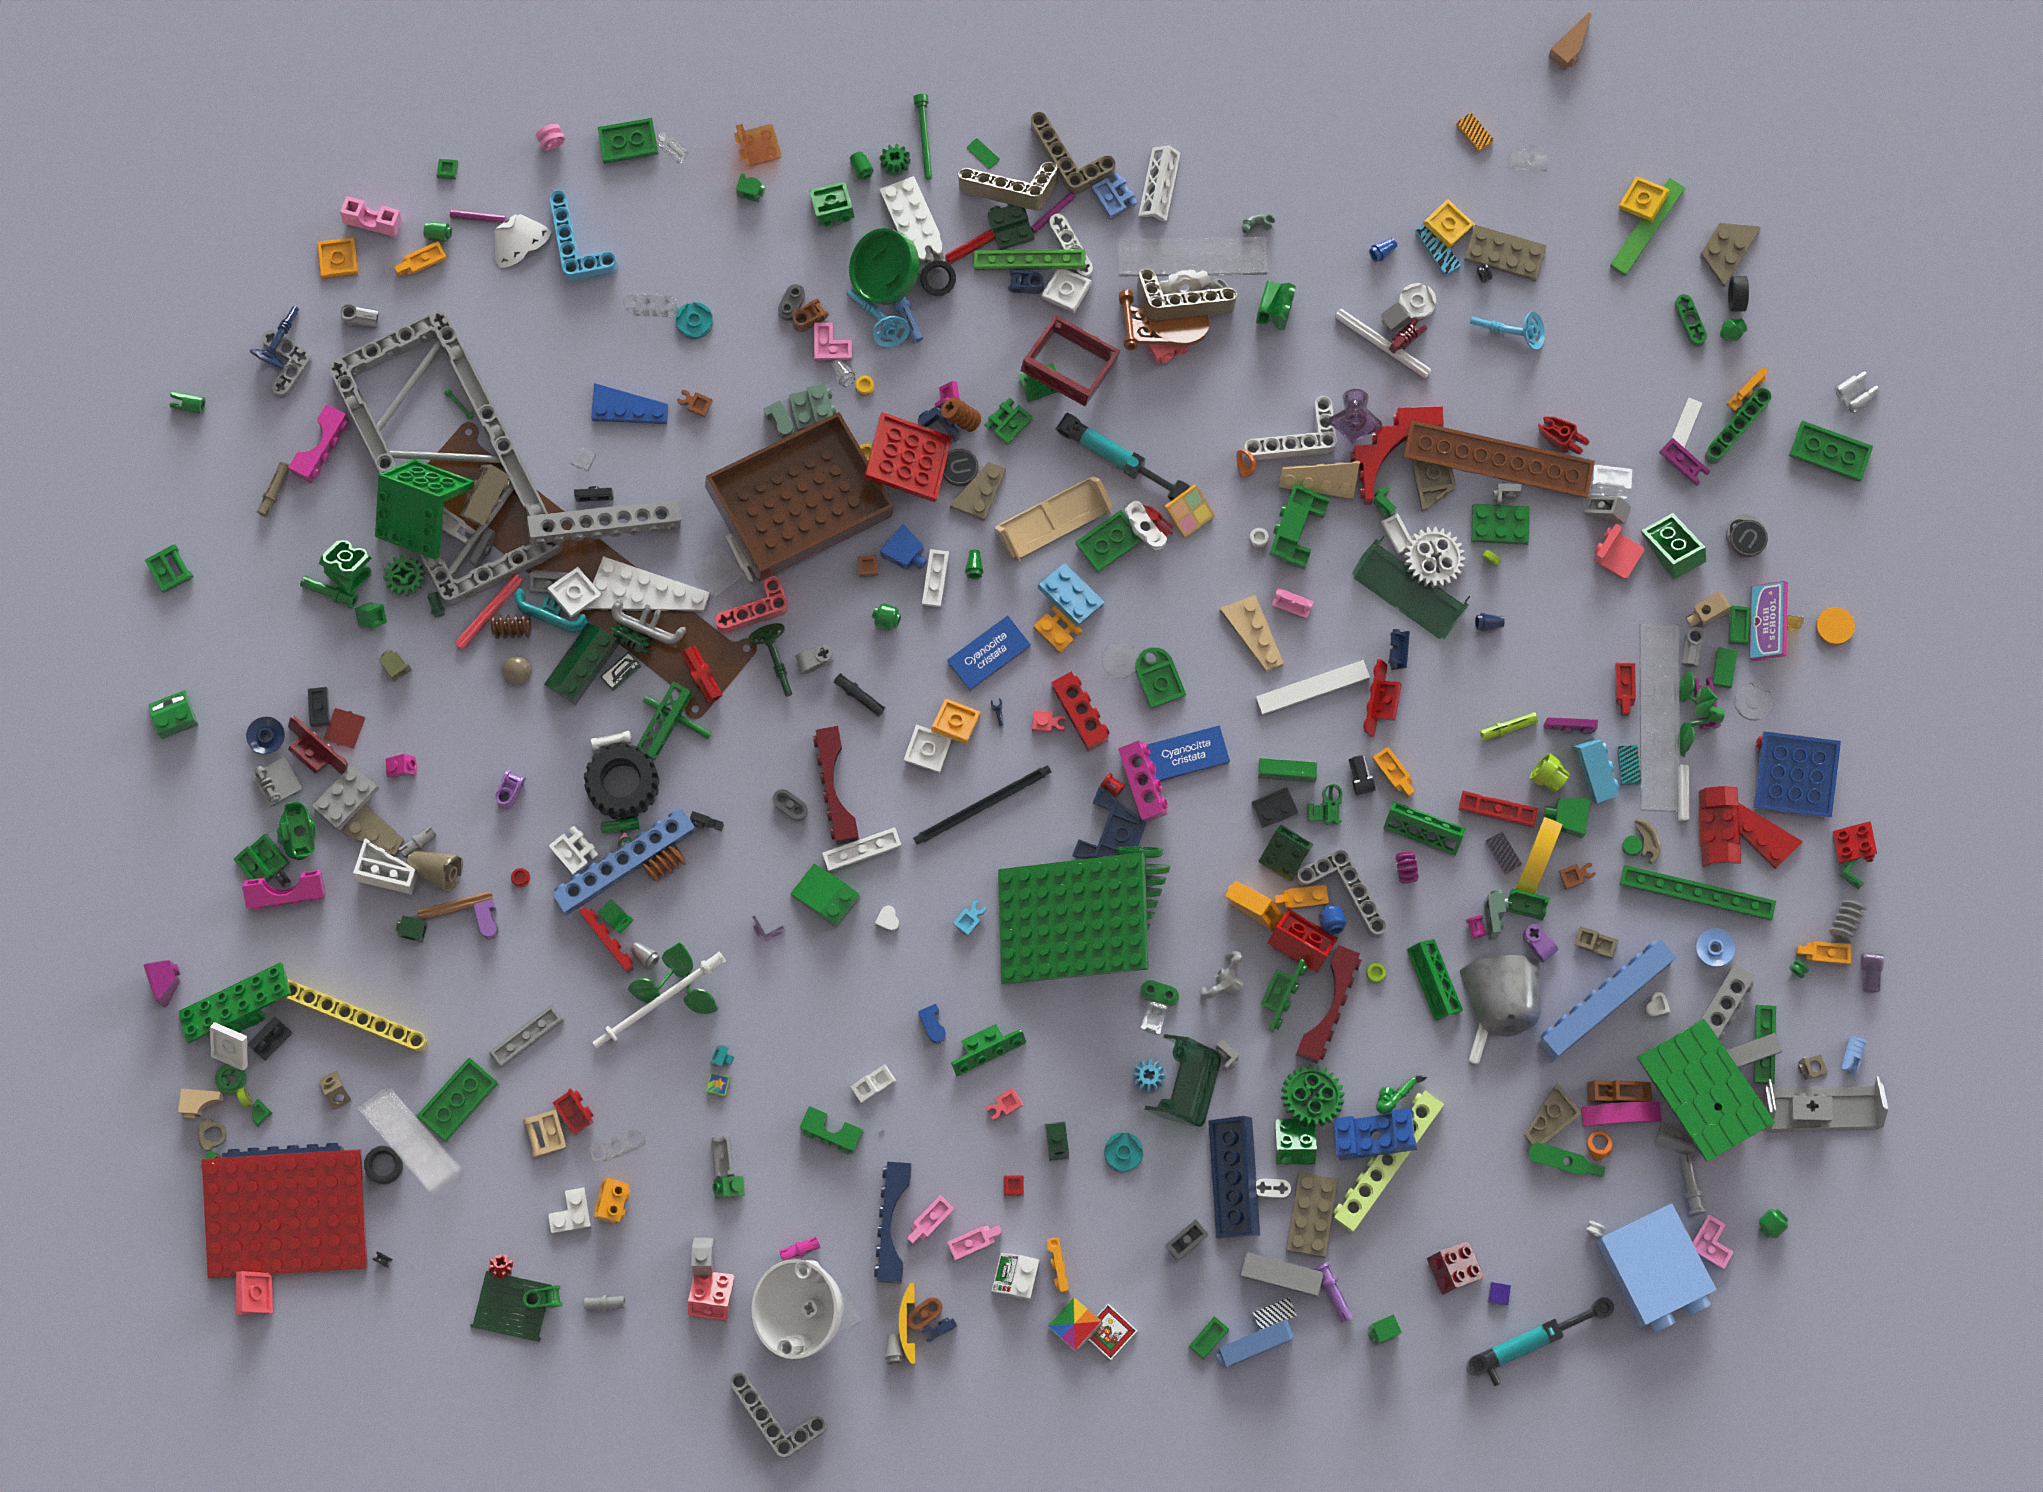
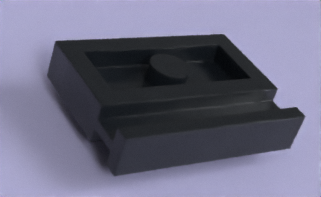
M1287 787L1252 801V806L1262 828L1298 814V810Z

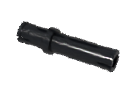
M842 673L835 678L834 684L842 688L846 695L852 696L872 711L877 717H880L886 709L885 706L858 687L856 682L853 683Z

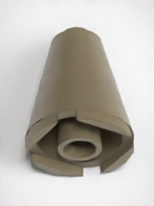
M414 851L412 854H409L406 861L409 866L415 869L417 875L445 892H450L456 887L458 882L455 880L457 875L461 876L463 869V860L456 854Z

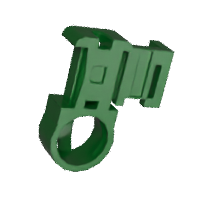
M1336 784L1326 786L1322 791L1323 803H1320V806L1314 805V803L1307 804V821H1323L1324 824H1339L1342 822V820H1339V804L1342 803L1343 794L1340 786ZM1328 787H1329V799H1328L1327 796H1326V791H1327ZM1333 787L1339 793L1336 801H1333Z

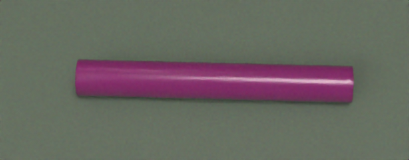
M1070 192L1031 226L1032 231L1036 233L1050 220L1051 216L1060 212L1076 197L1075 194Z
M450 210L451 218L499 223L506 221V216Z

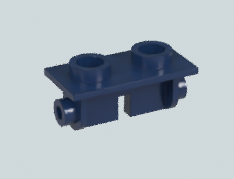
M1393 629L1390 633V645L1393 646V649H1390L1388 663L1391 670L1407 668L1410 631L1400 632L1399 629Z

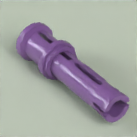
M1327 1262L1313 1270L1323 1272L1321 1287L1326 1289L1341 1322L1352 1318L1353 1315L1336 1284L1337 1278L1333 1276L1329 1268L1330 1264Z

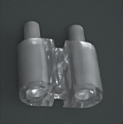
M1862 372L1857 377L1852 375L1834 388L1836 395L1841 401L1844 400L1846 402L1844 405L1852 413H1856L1873 400L1872 396L1879 392L1877 386L1869 391L1866 387L1863 389L1861 386V381L1868 377L1866 372Z

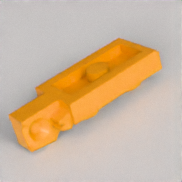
M439 241L406 255L401 260L402 263L394 266L398 277L407 273L412 275L447 260V257Z
M1762 367L1726 405L1733 412L1742 406L1743 397L1747 399L1754 392L1752 388L1756 384L1760 386L1767 379L1765 375L1769 371Z
M1389 747L1372 757V760L1394 789L1398 792L1402 790L1407 798L1414 794L1415 790L1410 785L1413 783L1411 776Z
M1325 884L1283 890V894L1274 896L1275 905L1285 904V908L1290 909L1328 905L1327 886Z
M1807 942L1806 946L1796 947V955L1806 956V960L1811 962L1850 965L1851 944Z
M1060 1238L1047 1239V1249L1054 1255V1258H1051L1052 1269L1057 1272V1278H1054L1056 1290L1060 1289L1062 1294L1069 1293Z

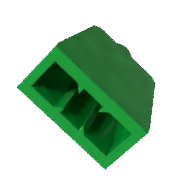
M1590 798L1558 799L1556 808L1545 806L1543 817L1554 819V821L1563 824L1561 832L1583 838L1586 834Z

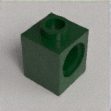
M402 915V919L397 922L396 931L400 938L423 943L428 923L425 920Z

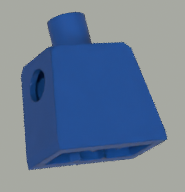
M904 524L899 527L880 550L882 558L905 570H908L912 564L922 569L928 561L921 556V553L924 551L922 543Z

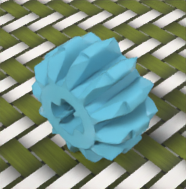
M1148 1059L1147 1065L1140 1061L1142 1068L1134 1067V1070L1138 1073H1133L1132 1077L1138 1078L1134 1081V1085L1141 1083L1140 1091L1147 1087V1093H1150L1151 1087H1153L1156 1092L1158 1091L1156 1084L1163 1086L1164 1083L1160 1079H1165L1166 1075L1159 1074L1164 1071V1068L1160 1067L1157 1069L1158 1061L1151 1065V1059ZM1146 1072H1148L1149 1074L1153 1073L1152 1080H1150L1149 1078H1144L1146 1076Z

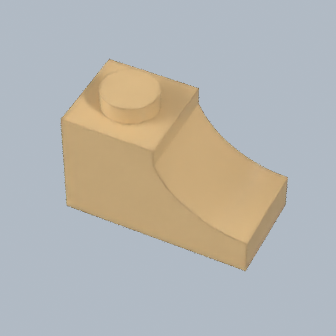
M181 1089L178 1112L184 1115L183 1118L195 1119L196 1116H202V1112L209 1105L223 1102L224 1094L217 1091Z

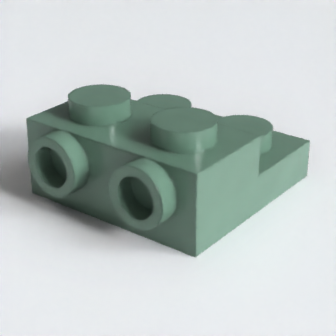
M825 383L807 387L806 391L789 394L798 431L836 414L835 405H830L829 401L832 398L830 387L826 388Z
M1502 890L1491 891V894H1488L1484 901L1489 940L1497 939L1501 933V930L1504 928L1502 918L1506 910L1509 909L1508 899L1504 898Z

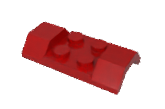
M1717 786L1706 787L1700 790L1699 823L1702 866L1707 867L1718 863L1742 864L1738 788Z

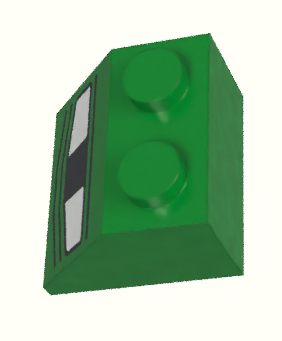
M185 690L149 704L151 718L157 734L162 739L198 725Z

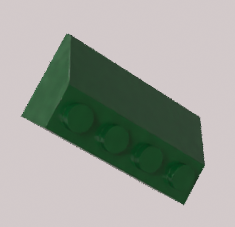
M587 623L544 685L576 705L618 647L619 642L617 638L604 629Z

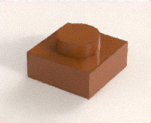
M877 555L858 557L859 577L878 576Z

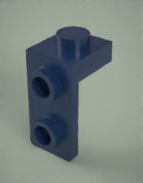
M936 406L930 411L926 410L919 415L918 425L929 427L938 420L955 442L959 440V431L954 424L950 425L947 419L941 415V410L939 411Z

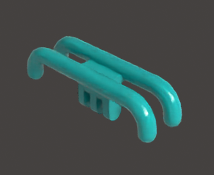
M517 589L514 598L518 609L533 618L571 633L582 631L588 623L584 614H580L575 621L560 617L559 615L563 608L559 604L556 607L557 601L554 598L551 604H548L551 596L546 595L541 608L524 602L526 596L522 589Z

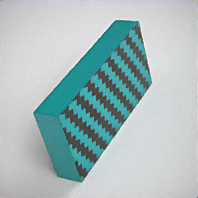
M1618 746L1621 785L1640 784L1638 746Z

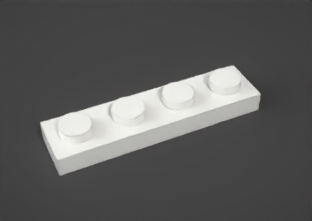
M894 827L823 852L822 854L828 871L831 872L902 847Z

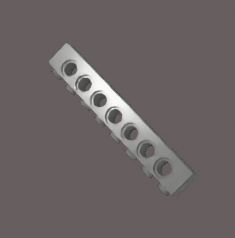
M675 499L527 516V529L530 544L539 546L544 545L546 542L562 543L565 540L581 541L589 537L599 539L607 535L617 537L624 533L635 535L642 531L652 533L659 531V529L675 530L681 527L682 519L679 501ZM664 515L665 519L661 520L658 519L656 516ZM645 517L647 520L641 522L637 518ZM626 519L628 523L622 524L619 520ZM607 521L609 525L603 526L600 522ZM587 523L590 527L583 528L581 524ZM564 525H568L571 527V529L564 530L562 527ZM549 527L552 531L545 532L543 529Z

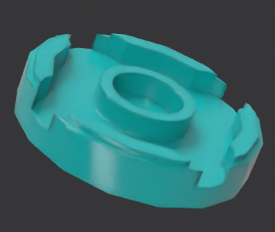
M699 302L687 303L678 310L676 325L683 336L690 339H699L710 332L713 326V316L705 304Z
M1117 1133L1106 1142L1104 1149L1105 1160L1114 1170L1129 1172L1141 1163L1143 1146L1140 1140L1133 1134Z

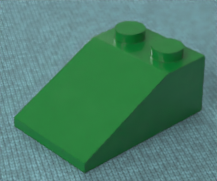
M1673 513L1641 530V533L1662 566L1674 579L1707 562L1706 547Z
M816 864L812 865L790 893L835 928L840 925L860 899L858 892Z

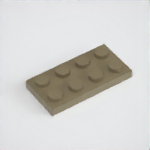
M1475 225L1464 261L1481 266L1487 264L1489 268L1536 281L1546 245Z
M1299 1172L1286 1251L1326 1257L1338 1179Z

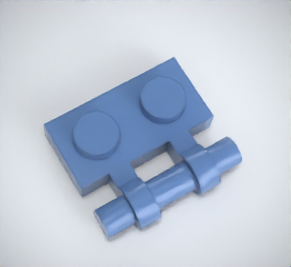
M1119 173L1112 176L1115 181L1113 183L1107 177L1092 186V191L1110 219L1127 210L1125 202H1129L1131 207L1137 205L1134 193L1126 186L1127 182L1124 178H1121ZM1116 189H1120L1123 195L1119 196Z

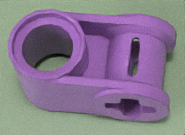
M509 770L505 772L495 795L499 807L509 809L514 805L518 794L525 784V777L511 774ZM504 795L510 796L506 802L500 801Z
M1530 925L1523 932L1524 941L1540 961L1545 962L1559 950L1554 941L1547 936L1539 925ZM1535 931L1537 934L1531 938L1529 934Z

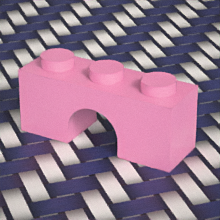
M347 196L340 211L343 224L392 237L397 236L402 223L400 210L382 206L380 212H376L367 208L364 201Z

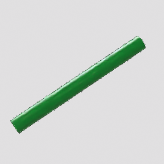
M647 695L643 700L644 703L656 710L661 704ZM665 706L662 713L668 716L671 709ZM680 716L679 723L707 739L711 737L712 732L686 717Z

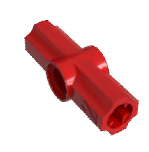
M695 646L685 649L681 656L687 664L697 687H700L708 703L717 701L723 695L714 680L707 663H704L702 656Z

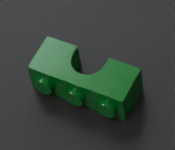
M809 1106L799 1127L803 1131L802 1135L811 1139L815 1136L821 1139L820 1142L830 1147L833 1144L838 1146V1150L842 1153L849 1154L851 1152L854 1154L864 1133L863 1129L845 1122L840 1131L836 1133L828 1132L825 1129L828 1115Z

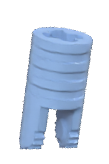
M1849 1037L1841 1066L1843 1070H1849L1852 1075L1857 1074L1867 1041L1858 1037Z

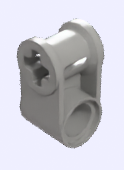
M820 645L810 650L799 652L795 655L801 674H807L829 665L833 661V653L829 646ZM822 652L826 653L827 658L823 659Z

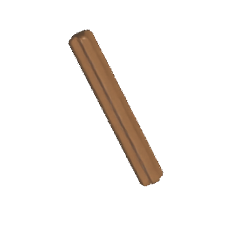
M489 891L419 909L417 911L418 918L425 920L472 908L475 903L493 899V895Z

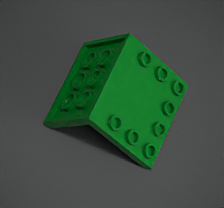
M415 459L378 474L375 537L434 560L440 558L444 501L453 499L455 496L473 489L474 481Z

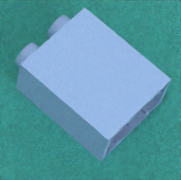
M1669 1204L1596 1241L1639 1328L1650 1323L1654 1333L1676 1323L1672 1312L1684 1306L1690 1316L1711 1306L1707 1295L1717 1289L1673 1204Z

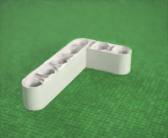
M1320 396L1315 401L1314 417L1317 433L1250 439L1246 442L1244 449L1248 450L1250 447L1257 449V452L1251 453L1255 461L1331 453L1336 445V431L1331 400L1326 396ZM1324 404L1327 406V409L1322 410L1318 405ZM1327 422L1330 426L1325 428L1320 423ZM1330 440L1332 444L1325 445L1323 441ZM1309 441L1312 442L1314 446L1306 447L1304 443ZM1291 443L1295 448L1288 449L1285 445ZM1273 445L1276 450L1269 451L1267 446ZM1244 454L1245 458L1250 460L1249 457L1246 454Z

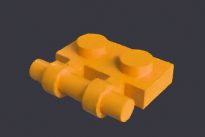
M1054 605L1051 610L1056 615L1052 618L1046 613L1033 628L1061 654L1074 641L1070 634L1074 631L1079 636L1083 630L1079 626L1077 627ZM1060 620L1068 626L1065 630L1058 624Z

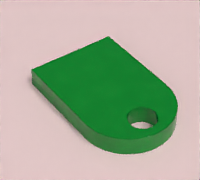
M1150 647L1139 654L1135 662V672L1150 709L1186 696L1174 662L1168 652L1158 647ZM1146 654H1154L1156 657L1155 662H1148Z

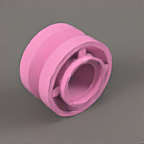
M558 124L547 125L536 133V138L540 142L541 149L544 151L555 149L565 141V137L561 133V128Z

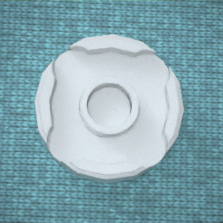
M1414 283L1403 289L1399 302L1404 305L1413 319L1422 320L1429 317L1434 311L1436 296L1430 287H1426L1421 283Z

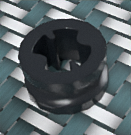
M1484 264L1482 268L1477 267V274L1482 283H1485L1487 279H1492V273L1487 264Z
M282 868L279 869L278 873H273L282 887H285V883L291 882Z
M377 1251V1257L372 1260L388 1268V1263L392 1262L393 1259Z

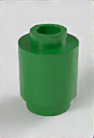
M861 151L852 154L849 158L850 165L857 179H869L874 170L867 156Z
M429 222L424 225L423 235L428 240L447 242L452 237V228L449 227L448 223Z

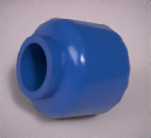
M1331 904L1325 906L1319 913V920L1323 931L1330 935L1339 934L1343 931V928L1346 926V919L1342 908Z

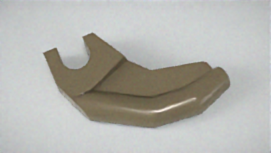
M1637 818L1635 820V827L1643 836L1641 856L1644 857L1646 853H1650L1652 858L1649 863L1652 864L1659 856L1662 845L1655 828L1648 821Z

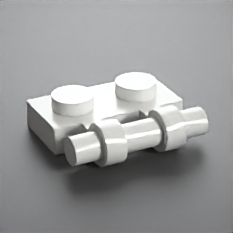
M575 826L569 830L573 835L568 839L565 834H562L549 845L573 876L589 864L584 857L590 855L594 860L599 856L595 851V846L592 843L590 844L584 838V833ZM576 842H579L584 848L580 852L574 846Z

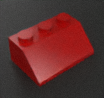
M1288 909L1275 927L1267 944L1275 950L1286 954L1292 960L1300 962L1303 959L1307 961L1305 964L1308 966L1307 969L1318 973L1338 938Z

